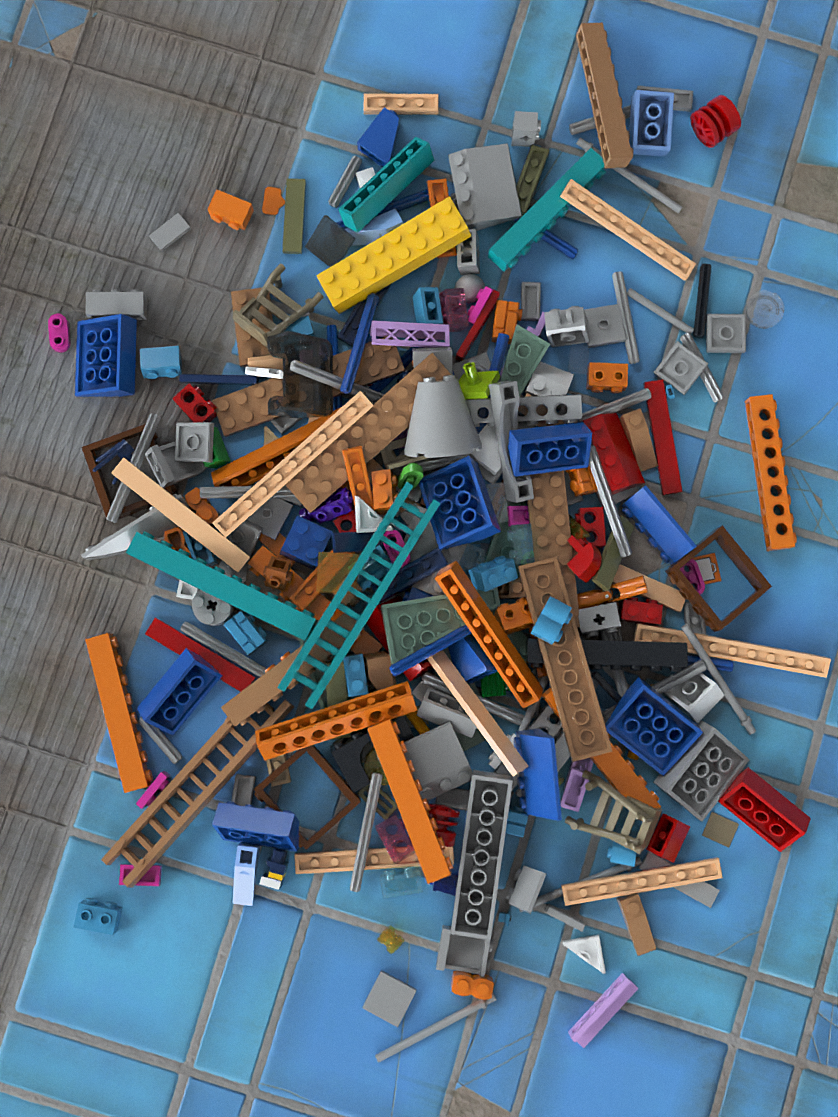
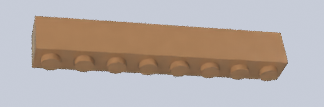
M603 22L581 23L576 37L605 169L627 167L633 158V149L630 147V134L625 125L626 116L622 111V99L618 93V81L615 80L614 76L615 68L610 58L611 49L607 44V32L604 30Z
M344 613L333 622L350 632L357 621ZM327 627L324 628L319 636L340 649L345 641V638ZM360 632L356 639L363 635V633ZM314 644L309 652L311 656L322 663L331 659L329 656L331 653L317 644ZM303 645L221 707L235 727L238 724L243 726L251 720L250 715L255 711L259 714L266 709V703L271 699L275 702L283 696L282 690L278 689L277 686ZM305 661L298 670V672L306 677L315 671L313 666ZM293 678L288 688L292 689L299 681Z

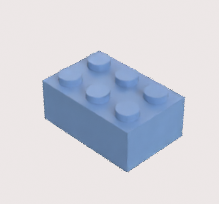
M636 90L631 96L629 143L633 149V154L665 157L670 152L674 93Z

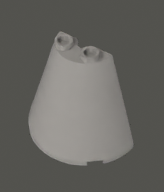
M455 375L443 376V380L436 381L435 377L423 378L424 381L418 382L404 455L419 457V454H422L425 458L449 457L473 453V448H476V451L482 449L481 440Z

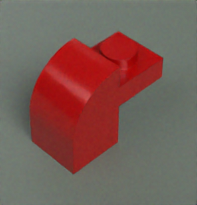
M572 535L567 541L578 554L567 565L578 578L587 583L601 566V553L592 543H587L583 538L577 539Z

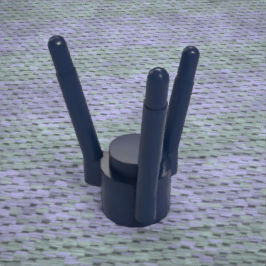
M123 439L113 448L96 458V462L104 460L93 468V472L99 470L116 455L121 459L126 458L130 461L135 450ZM114 478V480L112 481L113 485L116 484L118 478Z

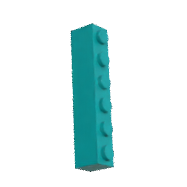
M415 137L338 209L344 225L358 233L434 161L429 142Z

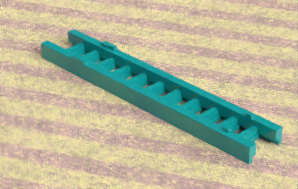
M408 482L402 487L277 686L278 689L285 692L294 678L312 689L313 692L305 703L311 709L315 706L440 505L438 501L433 499L423 514L414 505L404 502L413 488V485ZM400 507L420 519L414 530L394 519ZM389 524L410 536L403 548L383 535ZM379 540L399 552L393 564L373 553ZM369 557L389 569L382 582L362 570ZM358 574L378 586L372 598L351 587ZM347 591L368 603L361 615L341 604ZM336 609L357 621L350 632L330 620ZM325 626L345 638L340 649L319 637ZM314 644L335 656L329 666L309 654ZM304 661L324 673L319 683L298 672Z

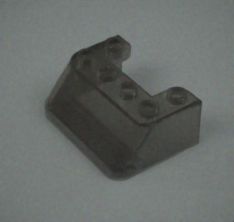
M291 331L268 336L267 348L270 355L283 359V396H273L269 399L268 415L287 418H311L331 415L333 412V387L290 370L291 362L298 360L333 374V349L331 343L327 339Z

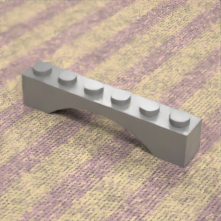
M502 381L489 384L506 500L518 503L534 499L530 475L514 476L508 450L509 430H518L517 417L520 399L517 381Z

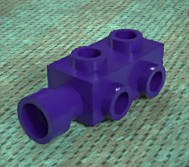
M346 487L338 488L336 492L331 494L311 513L305 507L300 509L299 516L309 521H313L315 518L321 524L331 521L340 515H346L352 511L353 507L351 491H348Z

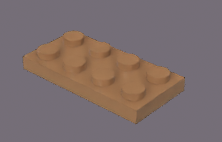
M262 288L231 291L233 312L235 310L239 312L253 297L256 299ZM270 293L266 296L269 301H271ZM261 305L258 311L273 322V314ZM253 318L252 322L266 333L269 331V329ZM235 322L240 367L248 366L247 358L277 354L276 341L266 348L260 341L247 331H244Z

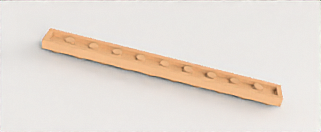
M359 391L213 522V525L226 538L374 405Z
M637 622L633 641L687 643L688 653L698 654L683 630ZM694 633L710 657L827 678L831 662L829 657Z

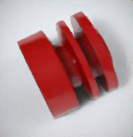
M718 95L709 101L706 106H702L699 110L693 112L690 116V123L700 142L709 148H713L719 142H722L725 137L732 135L740 129L741 118L732 101L724 95Z
M430 803L431 810L428 813L430 818L434 817L438 829L435 831L438 838L442 837L446 847H454L456 832L449 830L448 826H458V821L452 820L450 817L458 818L460 812L449 806Z

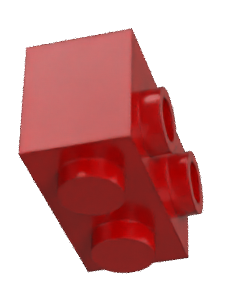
M626 598V600L620 601V620L660 625L663 605L658 604L657 600L646 599V602H638V598Z
M663 813L646 850L674 863L690 826Z

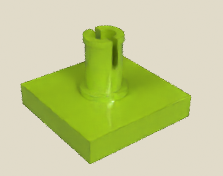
M469 362L463 365L465 373L459 379V384L465 400L488 398L490 395L489 384L497 383L500 379L499 371L477 372L475 363L471 362L470 364Z

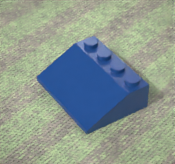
M123 314L77 321L75 396L121 397L135 395L136 319Z
M470 456L423 477L419 482L426 509L433 499L440 503L430 519L440 550L483 540L501 532L478 462Z
M640 677L624 693L605 724L606 730L610 735L662 776L670 770L703 733L695 721Z
M539 728L516 731V737L513 739L514 747L528 764V767L520 772V777H517L518 788L521 789L522 797H519L520 808L528 815L561 821L554 737Z

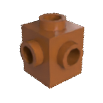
M272 556L268 566H265L263 571V577L266 578L265 586L284 591L286 584H290L293 572H290L291 560Z

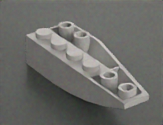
M181 494L173 495L176 499H178L180 502H182L185 506H187L190 510L193 511V509L187 504L184 496H182ZM152 506L149 508V512L113 535L107 536L97 545L86 548L81 556L86 560L125 554L136 532L143 534L145 531L155 536L153 540L158 542L165 539V531L179 526Z

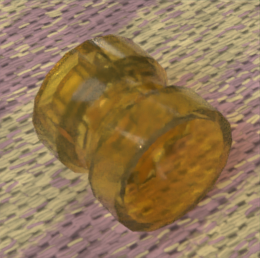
M389 925L378 936L377 941L380 944L386 945V950L392 954L402 945L405 939L401 935H396L395 929Z

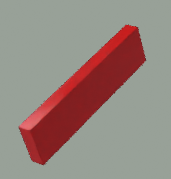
M496 290L492 292L463 341L455 358L459 362L464 360L495 308L497 300L500 299V292Z

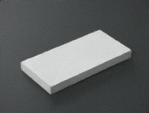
M518 411L519 416H525L520 411ZM519 421V425H517L518 429L535 428L537 426L536 424L527 425V421ZM487 424L478 434L482 443V449L476 451V448H473V453L469 454L481 466L493 475H496L501 468L496 428Z

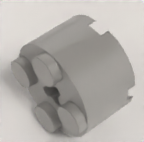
M199 590L192 600V610L195 617L200 622L210 626L225 624L231 619L235 606L202 590ZM212 602L217 603L215 606L216 610L210 609Z

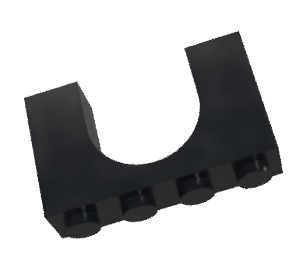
M404 715L392 719V722H397L400 742H406L415 738ZM372 726L354 731L350 734V738H340L330 746L331 752L353 793L371 783L360 761V753L363 747L371 741L367 728Z

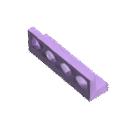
M372 321L370 336H372V345L427 348L450 347L449 325ZM376 336H388L385 339H376ZM435 339L445 340V342H437Z
M622 973L568 1031L571 1039L585 1048L639 988Z

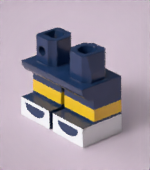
M274 849L272 857L266 860L270 871L262 875L260 885L278 890L282 887L289 862L285 861L287 850Z

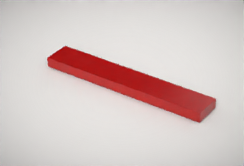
M662 379L644 382V389L648 388L652 395L650 399L646 400L662 495L681 493L683 491L664 381Z
M156 617L145 635L179 655L186 648L200 655L223 675L220 680L240 692L252 684L256 678Z

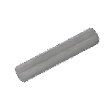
M353 156L328 200L329 205L337 208L355 173L362 164L361 158Z
M142 717L139 718L138 723L173 764L178 763L182 759V755L159 728L145 722Z

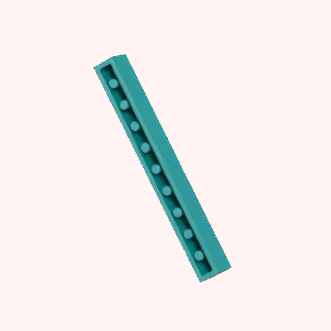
M145 531L143 534L136 532L126 554L304 641L308 639L317 622L313 618L315 614L305 609L303 612L296 610L297 605L286 601L284 604L278 601V596L270 592L265 595L260 592V587L252 583L247 586L242 583L243 579L232 575V577L224 575L225 570L217 566L212 569L206 566L207 561L198 557L194 560L189 557L190 553L180 548L177 552L171 549L172 544L161 540L159 543L153 540L155 536Z

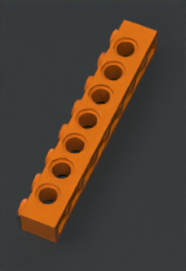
M773 394L752 396L745 400L766 551L791 549L795 547L797 537L792 529L794 517L790 513L789 508L791 497L787 494L786 488L788 486L787 475H784L785 458L781 454L782 439L778 434L780 423L775 414L777 403L776 400H773ZM760 412L766 414L767 420L760 418ZM763 431L769 433V439L763 437ZM765 450L772 452V458H768L765 455ZM769 468L774 470L775 477H771L768 474ZM771 487L777 489V496L772 495ZM774 506L780 508V515L774 513ZM777 525L783 528L782 535L777 532Z
M406 681L256 730V743L264 760H268L418 710L410 685Z

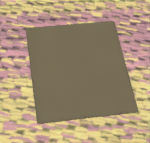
M712 812L702 836L729 848L739 824Z

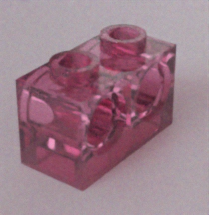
M464 288L445 289L439 294L443 324L449 325V332L462 331L469 326Z
M396 815L375 826V830L394 865L415 853L410 837L404 831L406 827L403 819H398ZM390 825L398 828L397 832L393 835L386 832ZM399 843H405L407 849L404 852H398L396 846Z

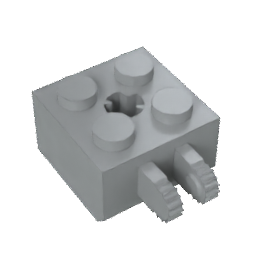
M571 306L569 309H552L544 313L546 334L551 347L590 342L588 320L583 307Z

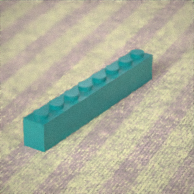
M590 148L490 248L487 257L504 272L508 268L512 269L517 264L518 258L521 255L525 256L531 249L530 245L533 242L538 243L544 236L543 232L546 229L551 230L557 222L556 219L559 216L562 218L568 212V207L571 204L562 199L560 195L570 179L589 191L594 185L593 182L596 179L600 180L605 175L606 170L603 158Z

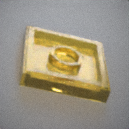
M319 552L316 592L337 593L357 561L359 554ZM356 577V579L354 580V582H353L352 585H351V587L355 588L356 590H357V577Z

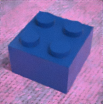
M297 515L279 555L315 570L333 531Z

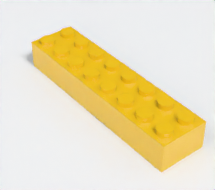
M449 196L316 276L332 306L338 314H341L368 298V295L382 290L471 237V234Z

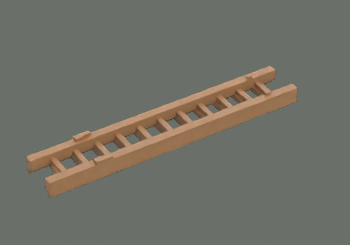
M285 699L273 711L274 708L269 703H266L267 708L264 710L270 717L262 726L252 717L249 723L256 730L281 723L295 706ZM227 717L220 728L104 855L101 860L106 865H111L122 854L135 867L122 881L127 887L133 888L257 750L255 733L247 741L234 728V724ZM229 732L244 745L235 756L220 743ZM216 747L230 760L222 770L207 758ZM202 763L216 775L208 786L194 773ZM189 777L203 790L195 801L181 788ZM176 792L190 805L182 815L168 802ZM161 808L175 821L169 830L155 817ZM148 823L162 836L155 845L141 832ZM134 838L148 851L141 860L128 847Z

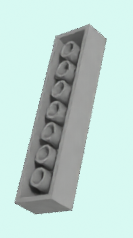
M473 770L450 934L491 940L513 783L512 775Z

